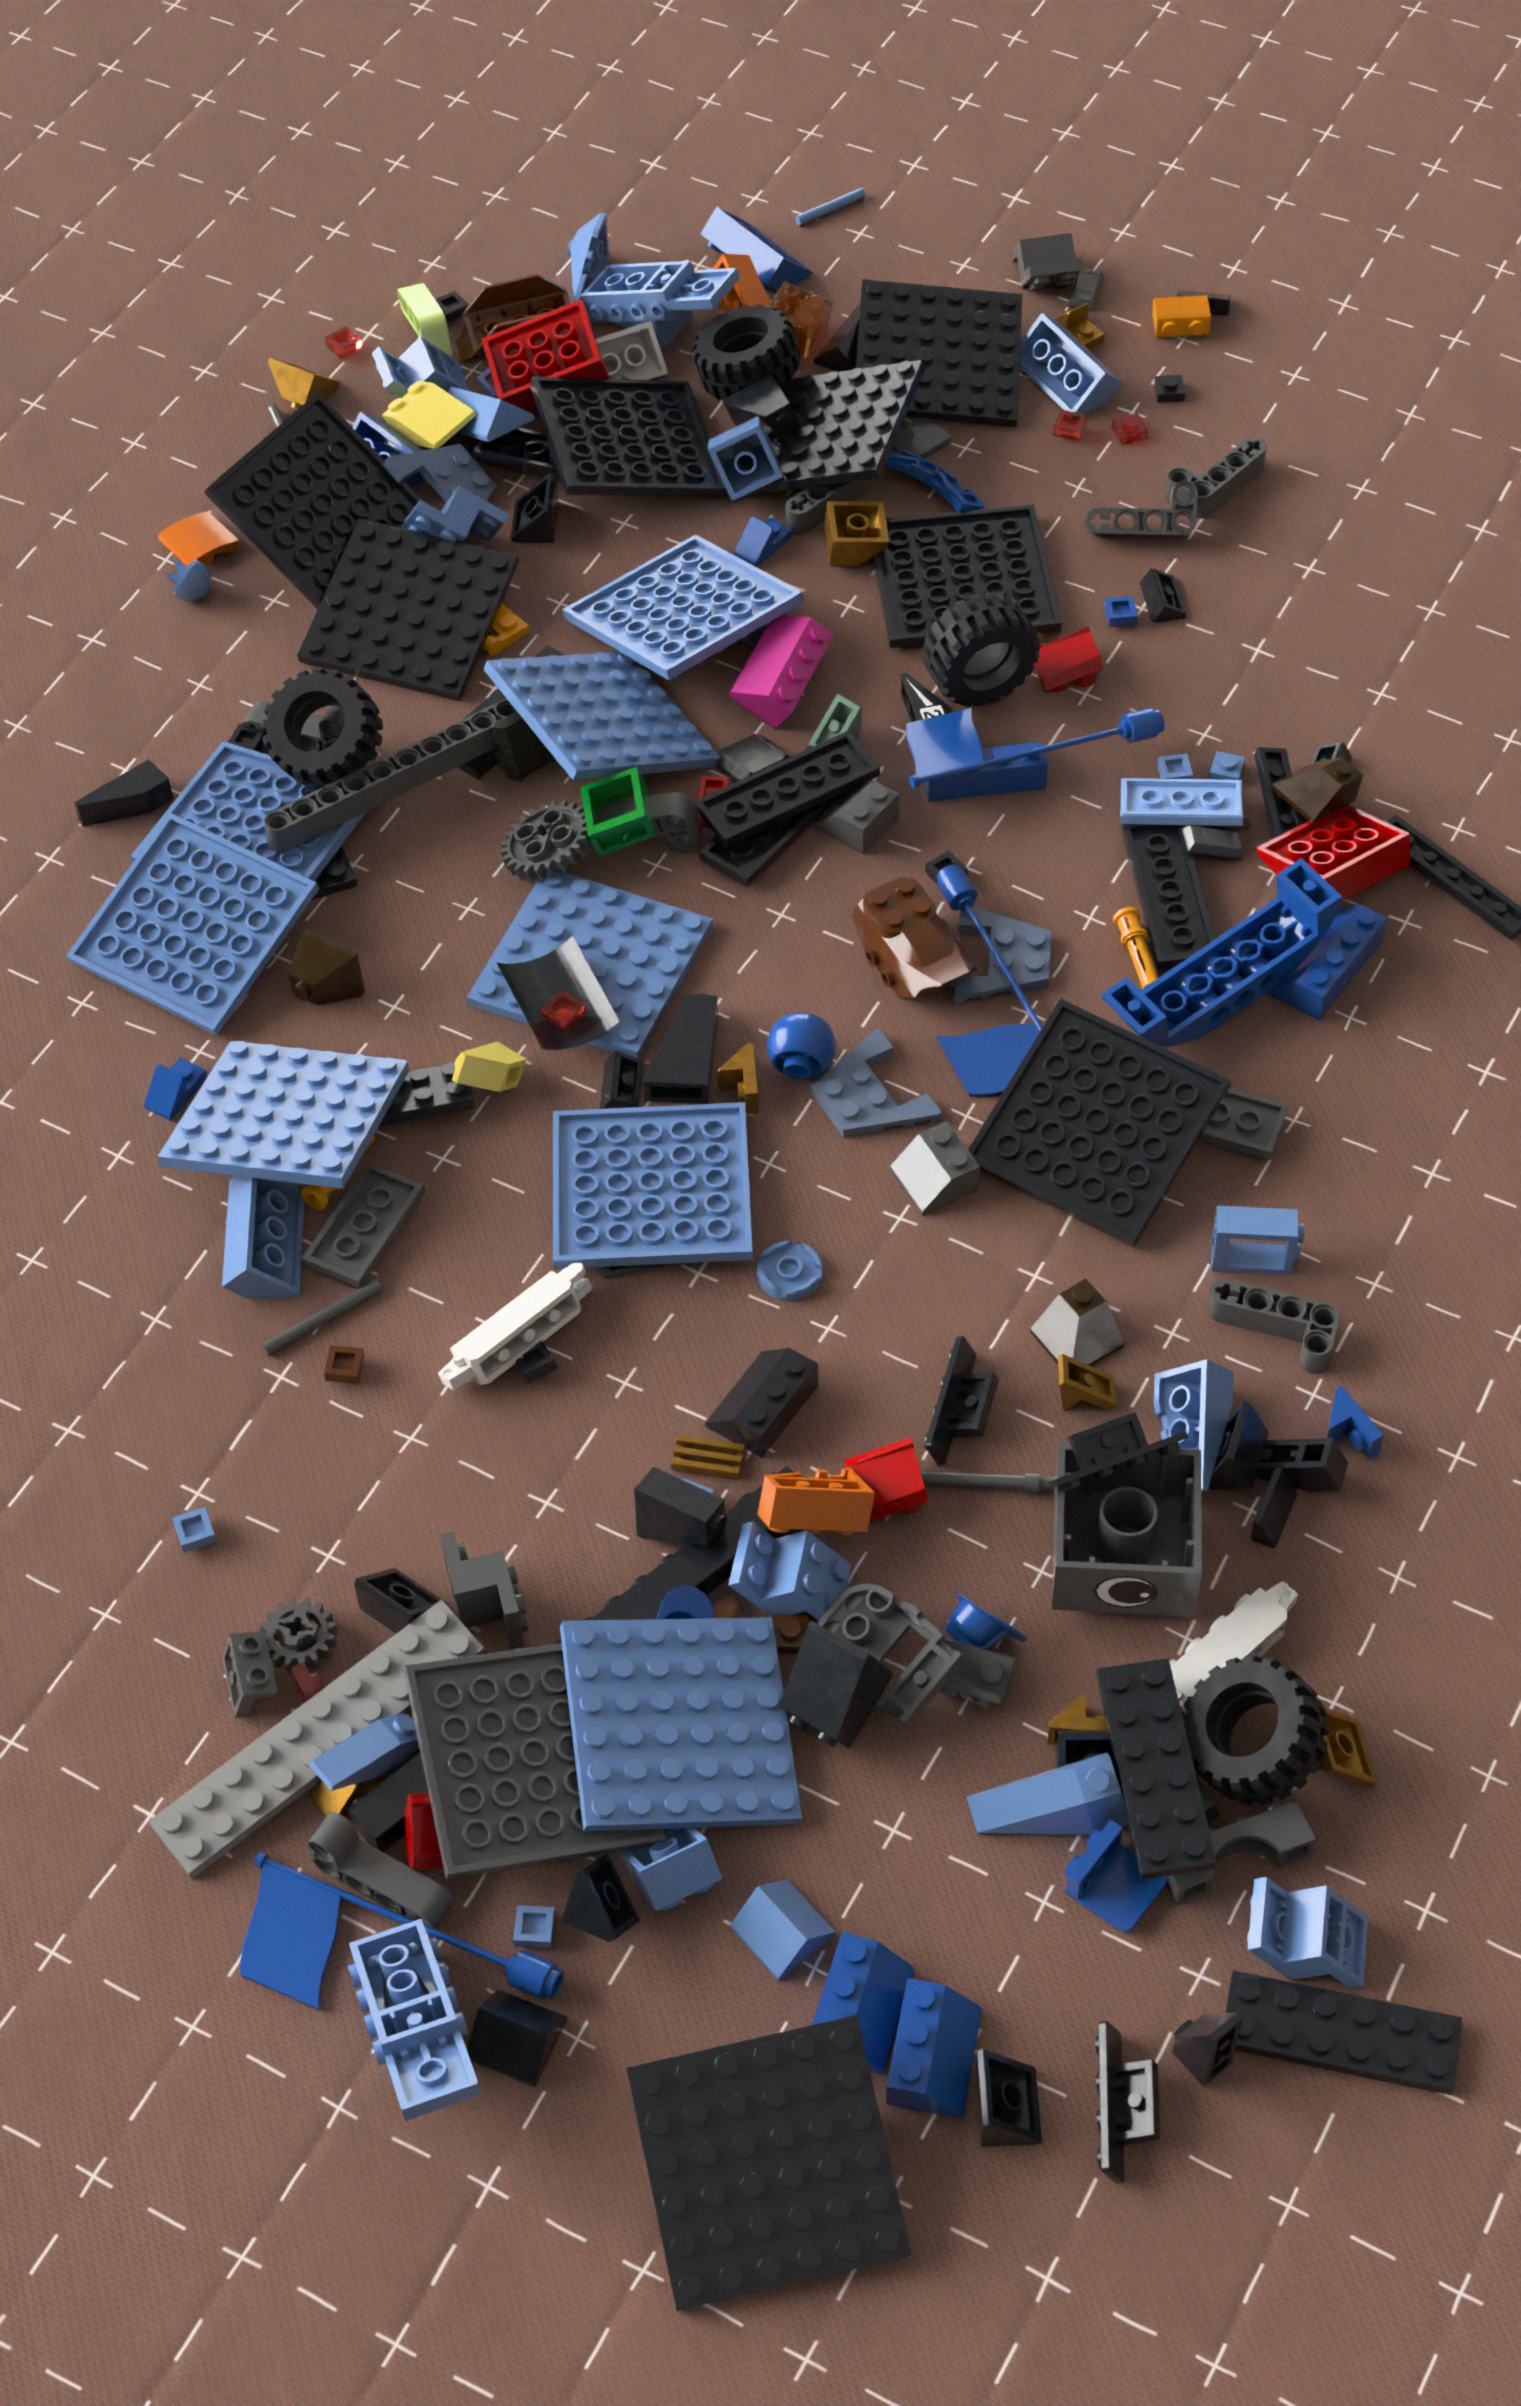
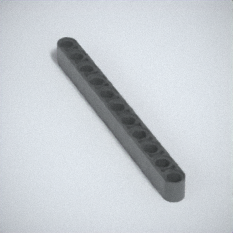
M507 698L269 813L264 818L269 848L277 852L289 850L499 747L492 736L493 724L516 712V709Z

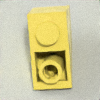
M499 1042L461 1052L454 1064L455 1071L452 1081L502 1092L518 1086L527 1059Z

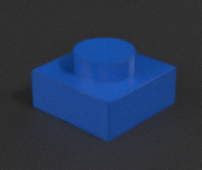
M1133 596L1104 599V609L1109 627L1137 624L1138 614Z

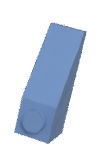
M406 1712L378 1719L313 1759L309 1766L330 1791L384 1776L392 1770H398L419 1749L414 1720Z

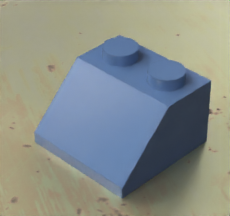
M695 1828L665 1829L666 1841L653 1844L651 1847L620 1852L644 1900L655 1911L674 1908L680 1903V1899L693 1893H704L713 1887V1883L723 1879L708 1840Z

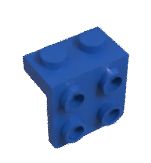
M1110 1819L1103 1830L1098 1827L1091 1834L1086 1844L1088 1849L1081 1857L1075 1855L1069 1862L1065 1870L1067 1875L1065 1894L1120 1932L1129 1933L1165 1888L1167 1876L1141 1880L1135 1853L1121 1845L1123 1827Z

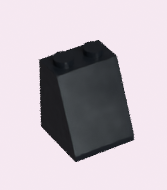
M811 1621L807 1627L779 1707L790 1714L787 1720L800 1729L806 1731L811 1726L818 1730L815 1737L829 1746L835 1748L838 1742L850 1749L894 1673L866 1651Z

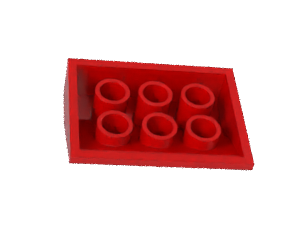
M582 299L482 338L498 399L527 412L537 409L530 387L532 377L610 379Z
M1347 805L1313 824L1307 821L1257 847L1256 854L1276 875L1302 858L1342 896V901L1410 865V833Z

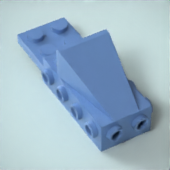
M690 261L607 265L580 297L584 302L592 323L614 322L628 329L651 321L659 346L667 348L692 319L691 310L704 309L709 311L716 308L721 299L732 290L740 275L737 268L694 270Z
M422 1918L349 1943L355 1964L348 1966L354 1988L360 1986L363 1988L356 1991L362 2013L368 2011L371 2013L364 2016L370 2039L375 2037L379 2039L372 2042L378 2065L384 2063L387 2065L404 2120L407 2121L481 2095L479 2084L462 2036L469 2034L462 2011L454 2013V2010L459 2009L453 1986L445 1987V1985L451 1983L444 1961L437 1963L436 1960L442 1958L436 1937L428 1938Z

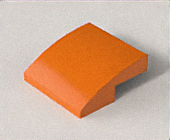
M208 511L184 518L163 530L158 536V539L186 566L196 559L204 565L213 564L215 554L236 551L239 546V540Z

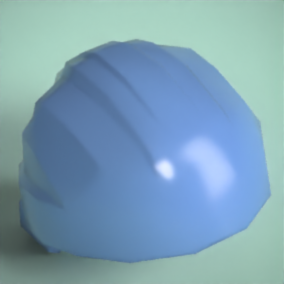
M197 559L187 566L179 560L174 561L178 571L176 574H166L169 580L175 582L174 596L190 602L203 598L209 592L211 586V574L208 568Z

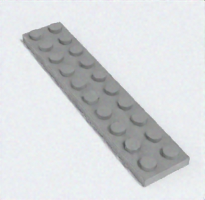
M441 1599L151 1818L148 1823L189 1877L193 1879L319 1783L321 1779L309 1766L313 1759L378 1719L403 1712L409 1714L412 1711L404 1675L406 1665L486 1654L484 1648Z

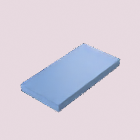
M1121 778L1120 824L1242 826V780Z

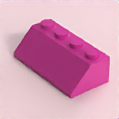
M780 615L764 628L728 695L776 729L792 714L834 634L812 617Z

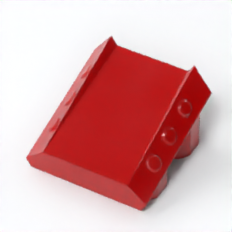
M1089 626L1040 646L1038 662L1034 663L1044 693L1048 691H1064L1072 683L1080 687L1092 686L1096 681V675L1103 669L1101 654L1097 650Z
M911 1437L844 1460L845 1467H850L875 1492L869 1522L883 1521L887 1516L898 1512L904 1514L915 1513L921 1508L922 1504L928 1502L926 1488Z
M429 1793L409 1794L405 1809L406 1855L411 1869L419 1871L444 1869Z

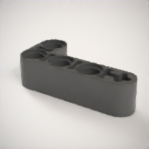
M1257 437L1245 439L1201 476L1182 467L1171 469L1167 476L1166 500L1170 503V493L1175 484L1184 480L1190 481L1196 486L1198 493L1197 518L1210 516L1262 473L1265 465L1266 442ZM1179 487L1176 491V496L1178 500L1187 502L1191 499V491L1187 487Z
M871 479L805 488L786 502V526L792 529L793 535H803L825 521L827 501H855L871 489Z
M1187 480L1175 484L1170 493V509L1094 508L1085 517V528L1093 535L1187 536L1196 527L1197 488L1192 482ZM1179 487H1187L1191 491V499L1189 501L1182 502L1178 500L1176 491ZM1096 514H1100L1102 520H1109L1111 518L1110 514H1115L1113 519L1114 530H1109L1110 524L1107 523L1102 524L1100 529H1095V524L1090 523V519H1094ZM1127 514L1133 518L1134 524L1131 529L1125 530L1119 526L1118 519L1121 515ZM1150 515H1157L1161 518L1162 526L1160 529L1151 530L1147 526V518ZM1183 515L1189 518L1190 527L1188 530L1181 531L1176 527L1175 520L1178 516Z
M256 701L242 725L262 729V720H267L268 717L264 713L266 704L271 705L272 703ZM329 706L324 716L312 713L308 717L301 731V745L304 751L319 752L329 748L337 741L343 731L345 722L344 711L340 706Z
M682 793L649 796L656 836L666 835L673 849L680 853L694 852L698 846L702 822L690 798ZM635 798L622 799L597 808L598 823L637 810Z
M1228 1279L1217 1280L1212 1284L1207 1312L1213 1320L1302 1342L1299 1356L1301 1367L1313 1374L1322 1373L1328 1368L1340 1321V1313L1334 1305Z
M336 1812L328 1813L308 1841L312 1861L322 1872L393 1912L412 1920L422 1918L423 1924L434 1928L453 1901L452 1894L441 1884L360 1840L355 1826Z

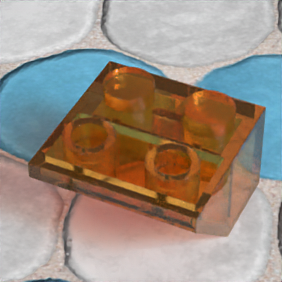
M784 281L768 306L774 307L787 315V318L791 321L801 356L807 358L828 326L833 302Z

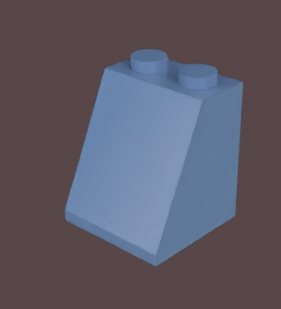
M759 416L708 440V451L732 501L783 477L772 444Z

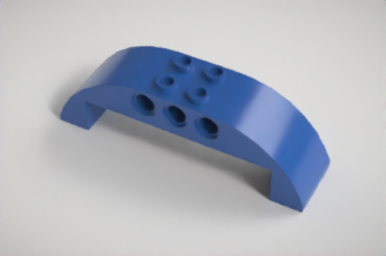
M1300 858L1277 874V898L1142 990L1128 977H1125L1103 992L1102 999L1140 1037L1161 1047L1181 1045L1195 1040L1223 1024L1268 993L1294 972L1311 954L1330 928L1341 906L1342 896Z

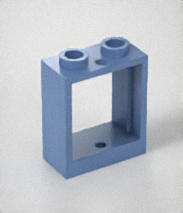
M1217 1206L1211 1243V1271L1292 1275L1294 1262H1300V1243H1303L1304 1223H1298V1209ZM1230 1238L1286 1241L1285 1245L1236 1243L1229 1241Z

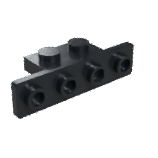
M964 1336L956 1337L954 1347L950 1351L949 1364L946 1374L941 1381V1391L937 1404L933 1408V1418L929 1432L925 1436V1448L938 1465L946 1463L953 1437L984 1435L999 1382L994 1372L972 1373L976 1352Z
M1136 1412L1073 1434L1068 1437L1080 1470L1049 1482L1051 1489L1061 1486L1063 1492L1083 1485L1081 1478L1090 1474H1094L1097 1480L1116 1473L1114 1466L1126 1462L1128 1468L1148 1461L1147 1453L1159 1450L1160 1456L1176 1451L1181 1449L1179 1442L1188 1438L1185 1431L1148 1445Z
M1108 2021L1099 2022V2035L1095 2038V2048L1100 2063V2072L1096 2074V2087L1100 2094V2110L1097 2111L1096 2119L1098 2129L1101 2132V2148L1097 2151V2160L1101 2171L1115 2183H1123L1125 2181L1124 2145L1160 2140L1158 2064L1152 2059L1122 2064L1121 2033Z

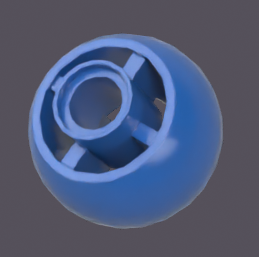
M790 1013L780 1018L770 1030L767 1040V1052L770 1062L780 1073L796 1080L811 1079L824 1073L833 1062L836 1052V1040L833 1030L824 1019L809 1013Z

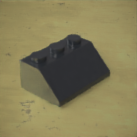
M791 1348L761 1351L706 1421L705 1427L734 1443L745 1444L746 1450L763 1458L818 1387V1363Z

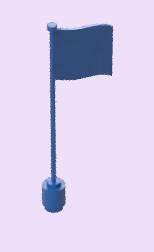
M972 708L907 723L906 740L915 761L916 775L910 776L909 782L912 788L920 786V783L1117 734L1128 743H1134L1157 737L1159 733L1164 731L1165 722L1160 710L1147 708L1123 714L1116 729L983 761L981 742L972 723Z
M949 865L937 874L938 888L952 910H966L1033 1023L1001 1025L965 1035L936 1036V1039L969 1096L999 1095L1006 1089L1042 1030L1043 1025L972 909L978 896L976 889L963 869L957 865Z
M259 1852L254 1862L255 1866L262 1868L258 1900L242 1946L240 1960L241 1977L320 2010L321 1984L337 1934L341 1898L402 1924L415 1921L268 1859V1854ZM424 1925L428 1935L506 1967L505 1976L508 1977V1985L543 2000L545 1997L554 1999L562 1986L564 1971L558 1969L557 1963L526 1950H522L518 1955L513 1954L507 1960Z

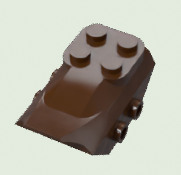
M538 274L484 286L463 312L465 322L462 332L456 340L461 362L486 355L482 338L571 304L566 288Z
M910 877L895 879L867 892L856 905L852 917L863 943L866 959L872 967L875 966L878 969L885 986L891 987L898 997L916 998L979 970V968L965 951L961 939L954 937L950 932L946 920L942 916L939 917L937 915V907L926 891L915 879Z

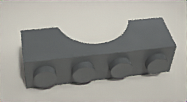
M1297 1801L1286 1805L1284 1803H1276L1267 1808L1264 1813L1253 1817L1251 1815H1243L1236 1818L1228 1826L1219 1829L1217 1827L1209 1828L1217 1862L1216 1865L1228 1855L1238 1852H1252L1266 1857L1277 1867H1281L1311 1856L1316 1842V1838ZM1214 1869L1167 1876V1886L1175 1903L1179 1904L1209 1893L1211 1891Z

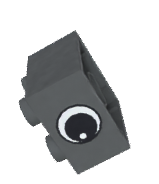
M1058 1443L1055 1479L1080 1470L1071 1445L1068 1443ZM1178 1449L1160 1456L1159 1450L1146 1454L1148 1461L1128 1468L1127 1463L1123 1462L1114 1466L1116 1473L1096 1480L1094 1474L1082 1477L1083 1485L1065 1492H1063L1061 1486L1054 1488L1052 1610L1195 1617L1202 1577L1201 1450Z

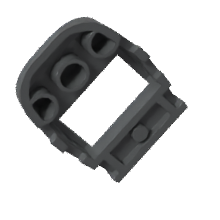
M865 1583L847 1589L836 1599L818 1622V1625L866 1651L880 1663L910 1628H913L929 1641L883 1696H880L875 1705L876 1708L911 1727L915 1725L914 1720L958 1667H963L966 1664L962 1655L953 1649L943 1634L922 1614L921 1610L911 1602L908 1604L895 1597L894 1593L879 1585Z

